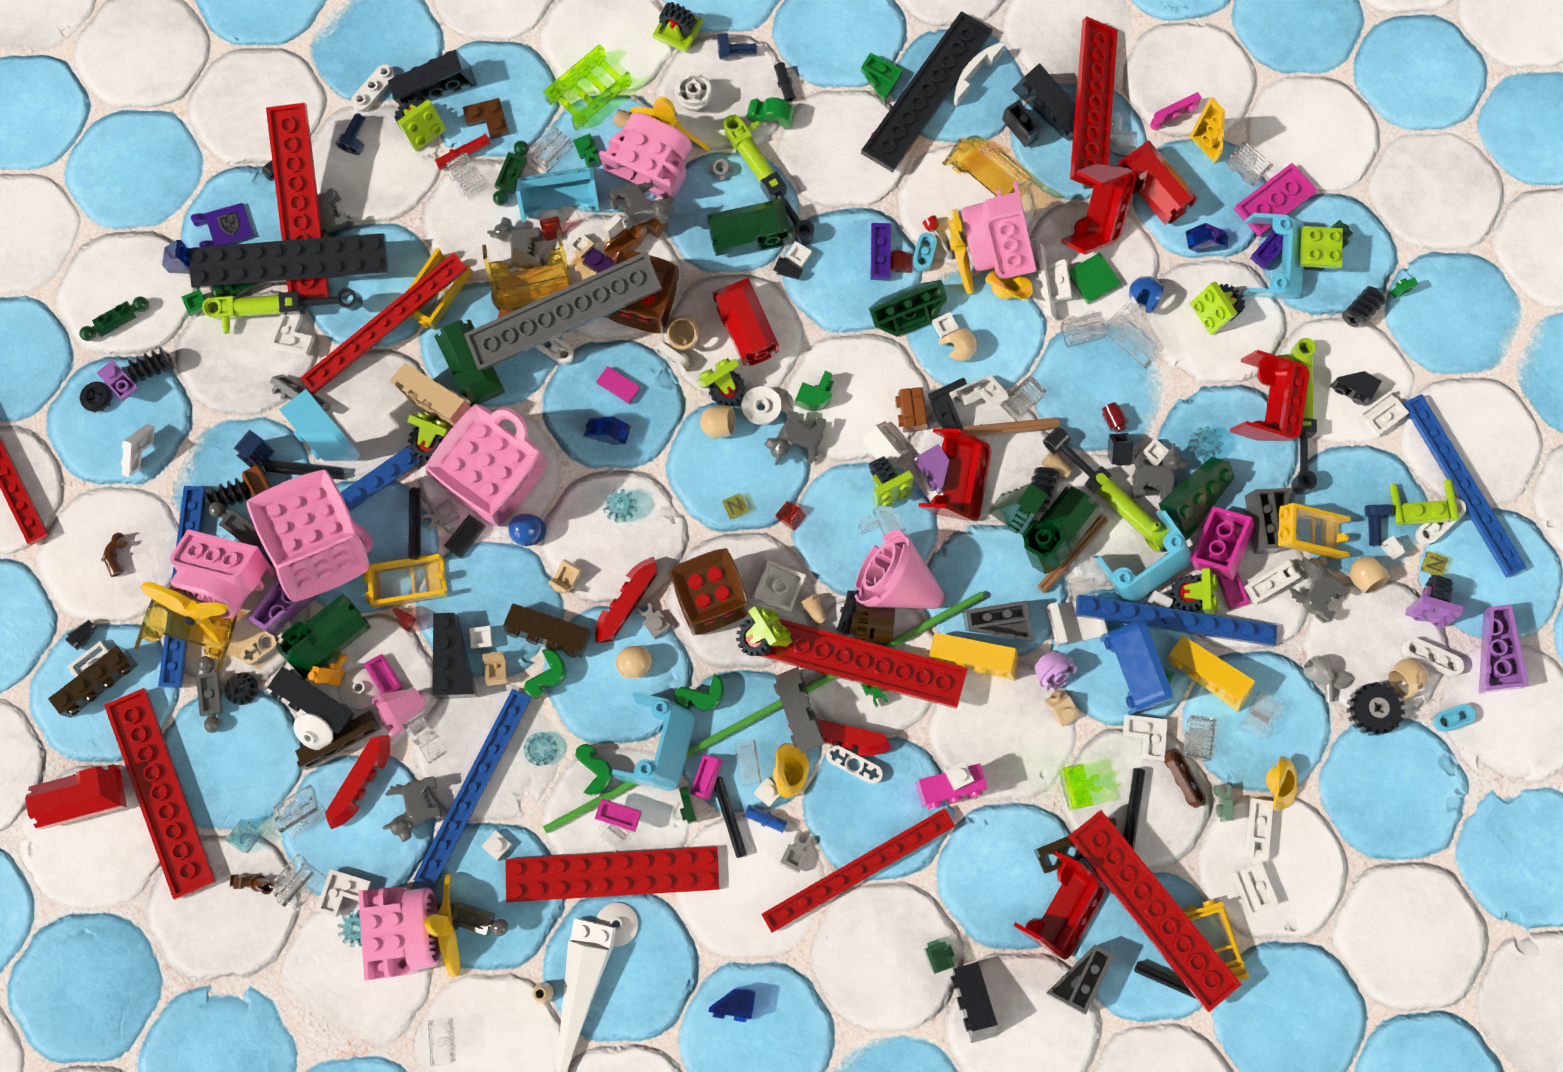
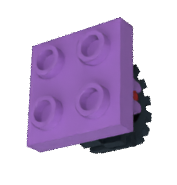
M1434 574L1426 582V587L1423 589L1421 597L1406 608L1405 615L1412 617L1416 621H1427L1437 627H1446L1463 614L1464 606L1451 603L1452 580Z

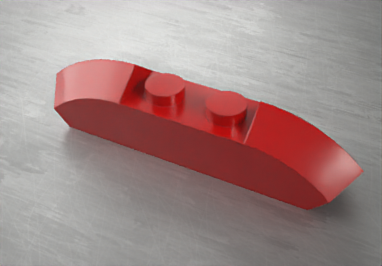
M654 557L643 560L627 573L626 577L630 581H626L621 587L620 592L622 593L619 598L613 599L609 605V612L602 610L596 624V643L613 642L658 575Z
M817 719L824 735V743L827 745H834L835 742L842 744V748L854 750V747H857V755L861 756L879 755L892 749L887 738L882 733Z
M389 735L372 737L365 746L325 812L331 829L337 828L349 821L360 809V806L356 804L357 801L363 799L366 794V786L376 778L377 768L384 769L390 753Z

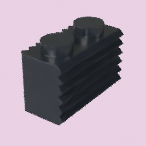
M1017 100L1004 110L1002 121L1023 146L1027 147L1039 138L1042 126H1040V123H1037L1035 117H1032L1033 114H1030L1028 109L1023 106V103H1020L1021 100Z

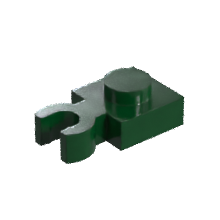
M687 786L679 788L684 807L680 808L683 821L687 820L688 824L696 823Z

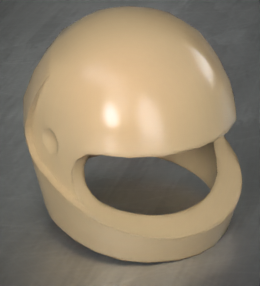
M680 315L670 321L666 330L668 341L672 347L678 350H687L693 347L698 339V324L689 316Z
M966 327L938 340L939 345L954 344L955 349L948 356L958 362L969 360L977 350V340L974 334Z
M722 405L706 409L700 417L702 431L707 436L715 439L732 435L735 429L733 407Z
M1370 556L1360 557L1353 562L1350 569L1351 581L1366 594L1377 590L1390 579L1387 569Z
M642 645L626 647L616 658V668L626 678H641L649 672L652 665V656Z
M1412 658L1400 660L1388 674L1390 687H1394L1395 690L1393 692L1395 694L1400 693V698L1402 699L1413 697L1417 690L1423 688L1428 678L1425 666ZM1400 681L1407 683L1409 693L1401 690L1399 687Z

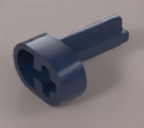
M728 33L717 34L719 59H729V56L757 55L756 43L729 44Z
M360 113L353 116L345 133L340 134L336 141L338 148L354 155H360L364 148V144L356 138L366 119Z
M1366 505L1364 509L1365 517H1368L1369 546H1382L1381 518L1394 517V506Z

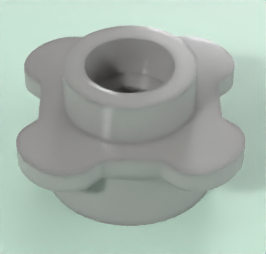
M718 159L710 167V173L715 174L720 181L724 180L725 176L733 171L732 167L728 166L724 159Z

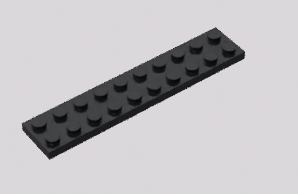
M961 11L861 149V154L893 173L952 91L965 67L978 54L991 36L993 29Z
M384 233L188 248L192 288L388 274L386 234Z

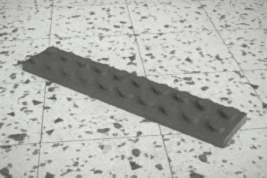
M645 251L464 333L478 370H486L663 290L650 256Z

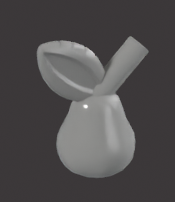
M1318 655L1310 658L1303 668L1306 678L1325 686L1326 702H1334L1333 688L1344 689L1353 681V678L1347 673L1336 672L1333 674L1329 661L1323 656Z

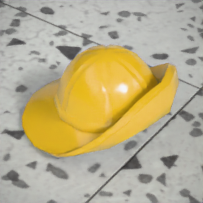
M993 270L985 278V281L991 284L994 295L1000 299H1011L1012 297L1028 299L1033 293L1032 283L1022 275L1000 278L997 276L996 271Z
M784 743L778 747L776 752L773 779L781 797L791 798L798 794L806 783L809 761L805 752L801 753L799 748H795L791 743Z
M1285 756L1279 757L1277 765L1270 768L1265 778L1267 787L1274 795L1273 808L1275 811L1283 810L1291 805L1297 794L1298 776L1292 760Z

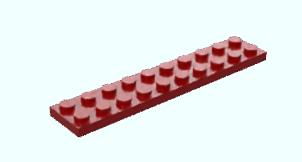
M1086 16L1082 20L1070 179L1093 188L1094 184L1077 175V170L1094 164L1109 165L1118 30Z
M296 103L266 107L282 241L323 238L307 104ZM328 278L287 281L288 292H300L305 295V299L330 297Z
M783 619L778 620L782 626L789 630V637L792 643L786 647H771L772 651L770 653L759 656L954 709L958 708L968 669Z
M142 688L105 704L106 713L173 900L182 898L215 883V876L147 689Z
M1099 810L1067 836L1207 1012L1213 1010L1242 985L1102 810Z
M718 847L505 859L507 903L720 890Z

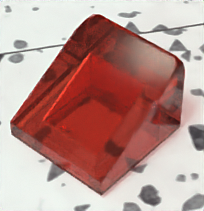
M558 216L539 221L545 241L563 237Z
M898 249L891 252L890 271L912 273L913 254Z
M786 501L775 517L790 529L796 530L806 515L801 508Z
M393 608V612L399 622L409 633L416 618L401 609Z

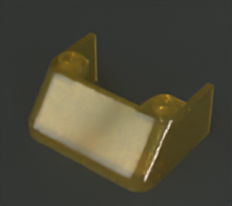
M978 135L960 138L942 162L944 166L953 165L952 169L959 174L962 172L969 173L993 193L995 197H997L996 190L999 189L1001 195L1014 193L1013 181H1017L1020 197H1022L1034 183L1026 173Z
M560 229L556 230L559 248L553 249L548 253V265L510 273L509 267L505 262H491L487 246L482 245L484 264L495 304L499 309L507 310L523 307L573 285Z
M151 599L134 649H139L142 639L148 642H155L161 640L163 635L205 646V655L213 660H219L215 672L220 673L237 621V615L233 618L209 617L212 625L222 637L218 644L198 623H195V625L187 624L183 621L184 615L174 612Z

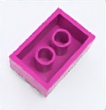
M1213 506L1190 559L1193 568L1199 571L1210 568L1212 574L1233 581L1255 529L1252 517Z
M981 764L967 766L974 781L955 791L945 773L919 779L915 785L921 807H927L928 810L940 807L942 802L945 801L949 805L960 802L964 796L972 799L982 795V791L987 789Z

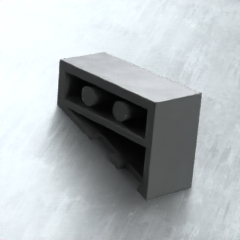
M1293 488L1255 489L1245 495L1247 515L1252 517L1255 525L1251 536L1254 554H1270L1284 548V546H1278L1280 506L1289 504Z
M1027 600L962 610L965 631L1028 642L1033 641Z
M1094 945L1046 992V995L1086 1015L1112 962L1114 954Z

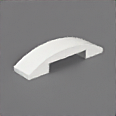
M1003 43L986 48L968 63L956 86L953 100L955 107L968 94L970 85L968 81L985 63L991 67L1002 55Z

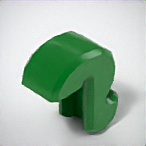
M770 97L764 101L755 98L750 100L746 117L751 122L778 120V123L786 130L791 128L795 110L790 103L777 97Z
M542 650L551 668L525 682L524 690L533 699L544 697L546 695V692L543 690L544 687L555 688L560 686L566 678L567 670L565 663L554 650Z
M714 674L709 693L681 686L675 691L674 699L676 704L687 709L689 708L688 704L693 703L698 710L704 712L713 711L720 705L723 699L724 685L721 678Z
M582 744L576 749L575 757L597 775L584 790V793L589 796H597L604 793L613 780V769L603 758L594 757L598 752L593 746Z

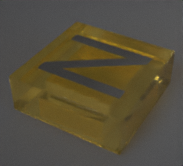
M741 493L722 501L730 520L749 512Z
M1428 551L1425 554L1420 571L1430 575L1443 576L1448 558Z

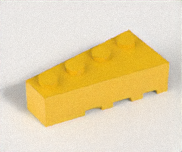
M935 632L929 654L931 659L962 666L979 674H988L1015 681L1020 658L1016 648Z
M1185 636L1181 637L1169 654L1168 661L1173 668L1183 671L1189 678L1198 682L1237 712L1240 711L1252 694L1255 684L1253 679Z

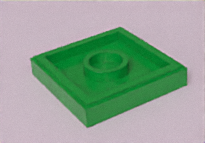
M1100 252L1069 269L1071 281L1087 304L1121 285V282Z

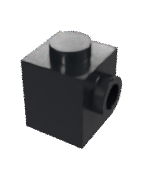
M1109 434L1107 455L1111 464L1117 466L1132 464L1133 440L1130 434Z

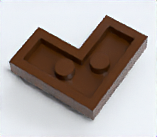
M500 98L462 107L468 127L486 123L490 139L509 135Z

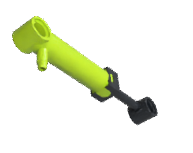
M1310 338L1300 339L1291 349V355H1278L1279 357L1302 363L1309 370L1302 429L1299 436L1300 472L1291 482L1293 491L1300 495L1308 493L1317 484L1316 475L1308 470V438L1313 437L1317 433V419H1314V353L1316 351V344ZM1300 348H1304L1306 353H1303ZM1301 479L1307 482V486L1301 483Z
M1057 426L1043 439L1044 446L1053 454H1058L1060 451L1066 454L1090 477L1084 485L1094 494L1097 492L1145 538V542L1150 548L1160 552L1165 547L1163 539L1169 533L1166 527L1160 524V522L1155 521L1110 478L1112 475L1103 466L1095 472L1067 445L1071 441L1068 433Z

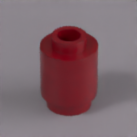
M1113 402L1102 408V416L1110 431L1119 433L1127 428L1126 425L1129 422L1120 405Z

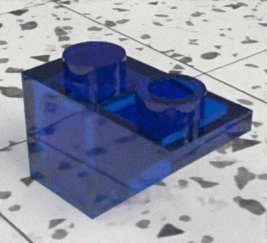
M1203 223L1185 231L1189 250L1204 253L1229 249L1227 233L1213 225Z
M176 240L164 247L162 266L168 273L190 274L189 249L182 240Z
M614 416L589 418L586 423L583 436L612 445L626 444L631 426Z
M734 988L712 1004L708 1012L713 1013L712 1017L725 1019V1016L729 1015L734 1016V1021L747 1022V1019L752 1018L756 992Z

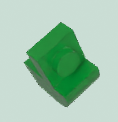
M825 370L818 388L803 382L796 396L795 406L807 411H819L827 407L832 400V393H830L834 384L832 373Z

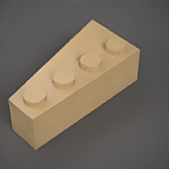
M405 362L390 380L413 404L452 426L471 408V402L463 395L459 397L452 389H446L439 382L433 381Z

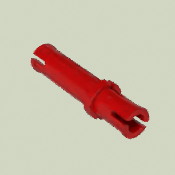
M483 134L455 150L450 149L449 153L434 159L441 171L453 163L458 164L460 163L459 160L490 146L491 142L488 141V136Z

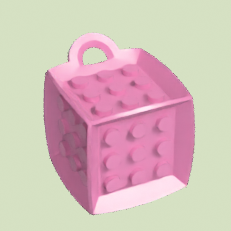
M474 404L448 432L425 468L427 475L432 480L438 482L464 506L495 527H500L533 489L547 467V458L527 438L528 428L525 420L519 413L510 408H499L492 412L481 405ZM503 419L511 420L516 426V434L505 428L500 421Z
M323 469L287 480L259 493L247 501V508L256 532L271 559L285 594L292 602L304 600L332 590L369 570L367 554L373 547L372 538L364 527L352 521L345 501L327 470Z

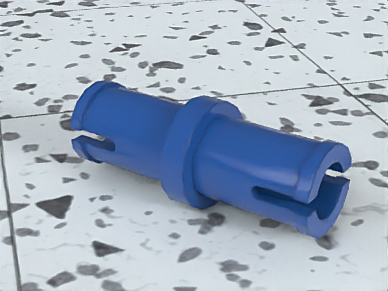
M750 804L744 815L745 818L747 817L760 823L762 827H770L782 834L788 822L771 815L770 811L764 812Z

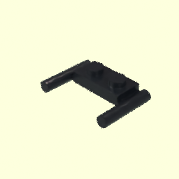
M964 377L928 394V398L931 401L930 404L942 429L963 430L949 393L967 384Z

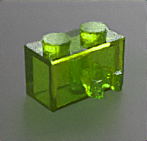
M1083 764L1068 766L1058 770L1068 811L1093 806L1090 790L1097 792L1103 789L1102 786L1095 787L1093 785V780L1099 779L1100 776L1093 775L1087 780Z

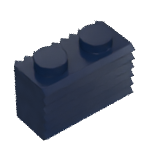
M250 429L234 447L238 452L236 456L250 468L257 464L264 466L265 461L270 460L272 454L275 453V450Z

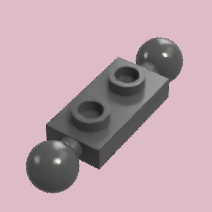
M213 502L209 506L210 515L215 518L221 517L222 521L219 525L239 541L253 546L257 545L259 548L263 546L254 524L234 508L226 512V507L221 502Z
M206 655L198 661V667L203 671V674L196 675L199 713L202 717L207 716L204 722L205 730L209 733H216L221 728V721L216 717V714L223 713L220 675L217 671L212 672L215 667V660L213 657Z
M442 902L438 905V911L441 908ZM450 902L452 917L458 918L459 927L483 935H490L491 930L496 936H503L507 933L509 928L507 921L504 919H496L494 921L496 913L462 902H455L454 905Z

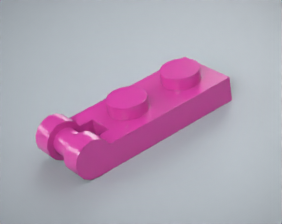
M1196 92L1157 111L1153 116L1150 127L1153 130H1159L1163 123L1169 120L1175 121L1182 114L1195 111L1202 97Z

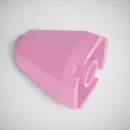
M415 688L380 694L372 698L373 706H377L379 709L376 712L386 730L389 733L391 732L393 738L401 734L425 708L424 702L427 701L421 690L417 691Z

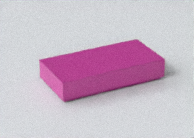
M608 366L596 381L598 385L628 404L631 403L640 390V386Z
M1238 571L1233 581L1216 576L1229 611L1250 604Z
M383 654L364 663L365 669L381 694L403 690V686Z
M703 754L690 795L710 800L723 760Z
M601 798L594 819L636 832L642 811Z

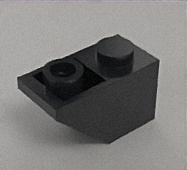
M1362 371L1337 377L1329 387L1333 388L1336 393L1349 397L1355 404L1365 406L1372 400L1382 381Z

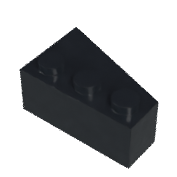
M976 962L953 968V976H950L953 989H957L959 996L956 997L959 1010L963 1011V1024L966 1032L969 1034L971 1043L996 1037L998 1024L979 963Z

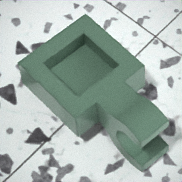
M1215 785L1213 788L1214 794L1220 799L1218 801L1219 804L1216 806L1217 817H1220V822L1234 821L1233 799L1230 797L1231 786L1225 785V793H1221L1219 785Z

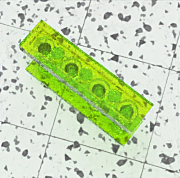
M600 44L543 91L545 100L550 105L558 101L573 116L571 120L575 130L580 126H585L593 115L619 93L626 91L632 83L631 75L628 71L621 76L605 61V48ZM597 66L602 67L615 80L608 88L591 73ZM582 78H587L601 92L594 100L577 84ZM568 90H573L587 104L580 112L563 96Z

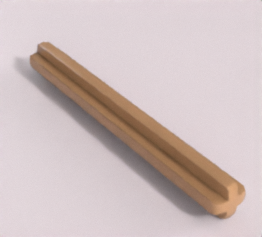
M1058 417L965 426L963 431L976 437L1055 429L1057 426L1060 427V420Z
M1101 514L1097 517L1063 563L1050 571L1039 583V590L1046 593L1108 523V519Z

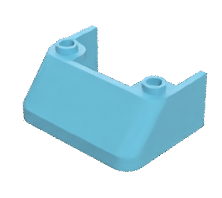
M593 167L529 175L517 179L516 195L522 222H526V216L528 219L536 218L542 210L580 205L585 210H600Z
M1253 213L1245 220V223L1272 225L1275 233L1283 235L1281 274L1271 277L1269 289L1248 288L1241 292L1243 297L1294 299L1298 297L1302 292L1303 267L1300 266L1301 228L1304 226L1303 223L1287 215Z
M307 389L279 409L296 429L294 435L301 443L304 440L312 448L310 452L317 460L321 458L323 461H355L361 457V454Z
M1158 510L1155 513L1169 531L1163 539V544L1169 553L1135 576L1130 569L1120 567L1111 572L1101 556L1094 555L1092 557L1123 601L1137 602L1191 562V553L1185 538L1165 510Z
M633 692L632 697L636 704L651 707L652 715L656 719L664 720L655 760L643 759L639 761L635 766L634 774L613 769L612 774L619 781L673 791L680 785L695 724V716L691 710L667 699Z

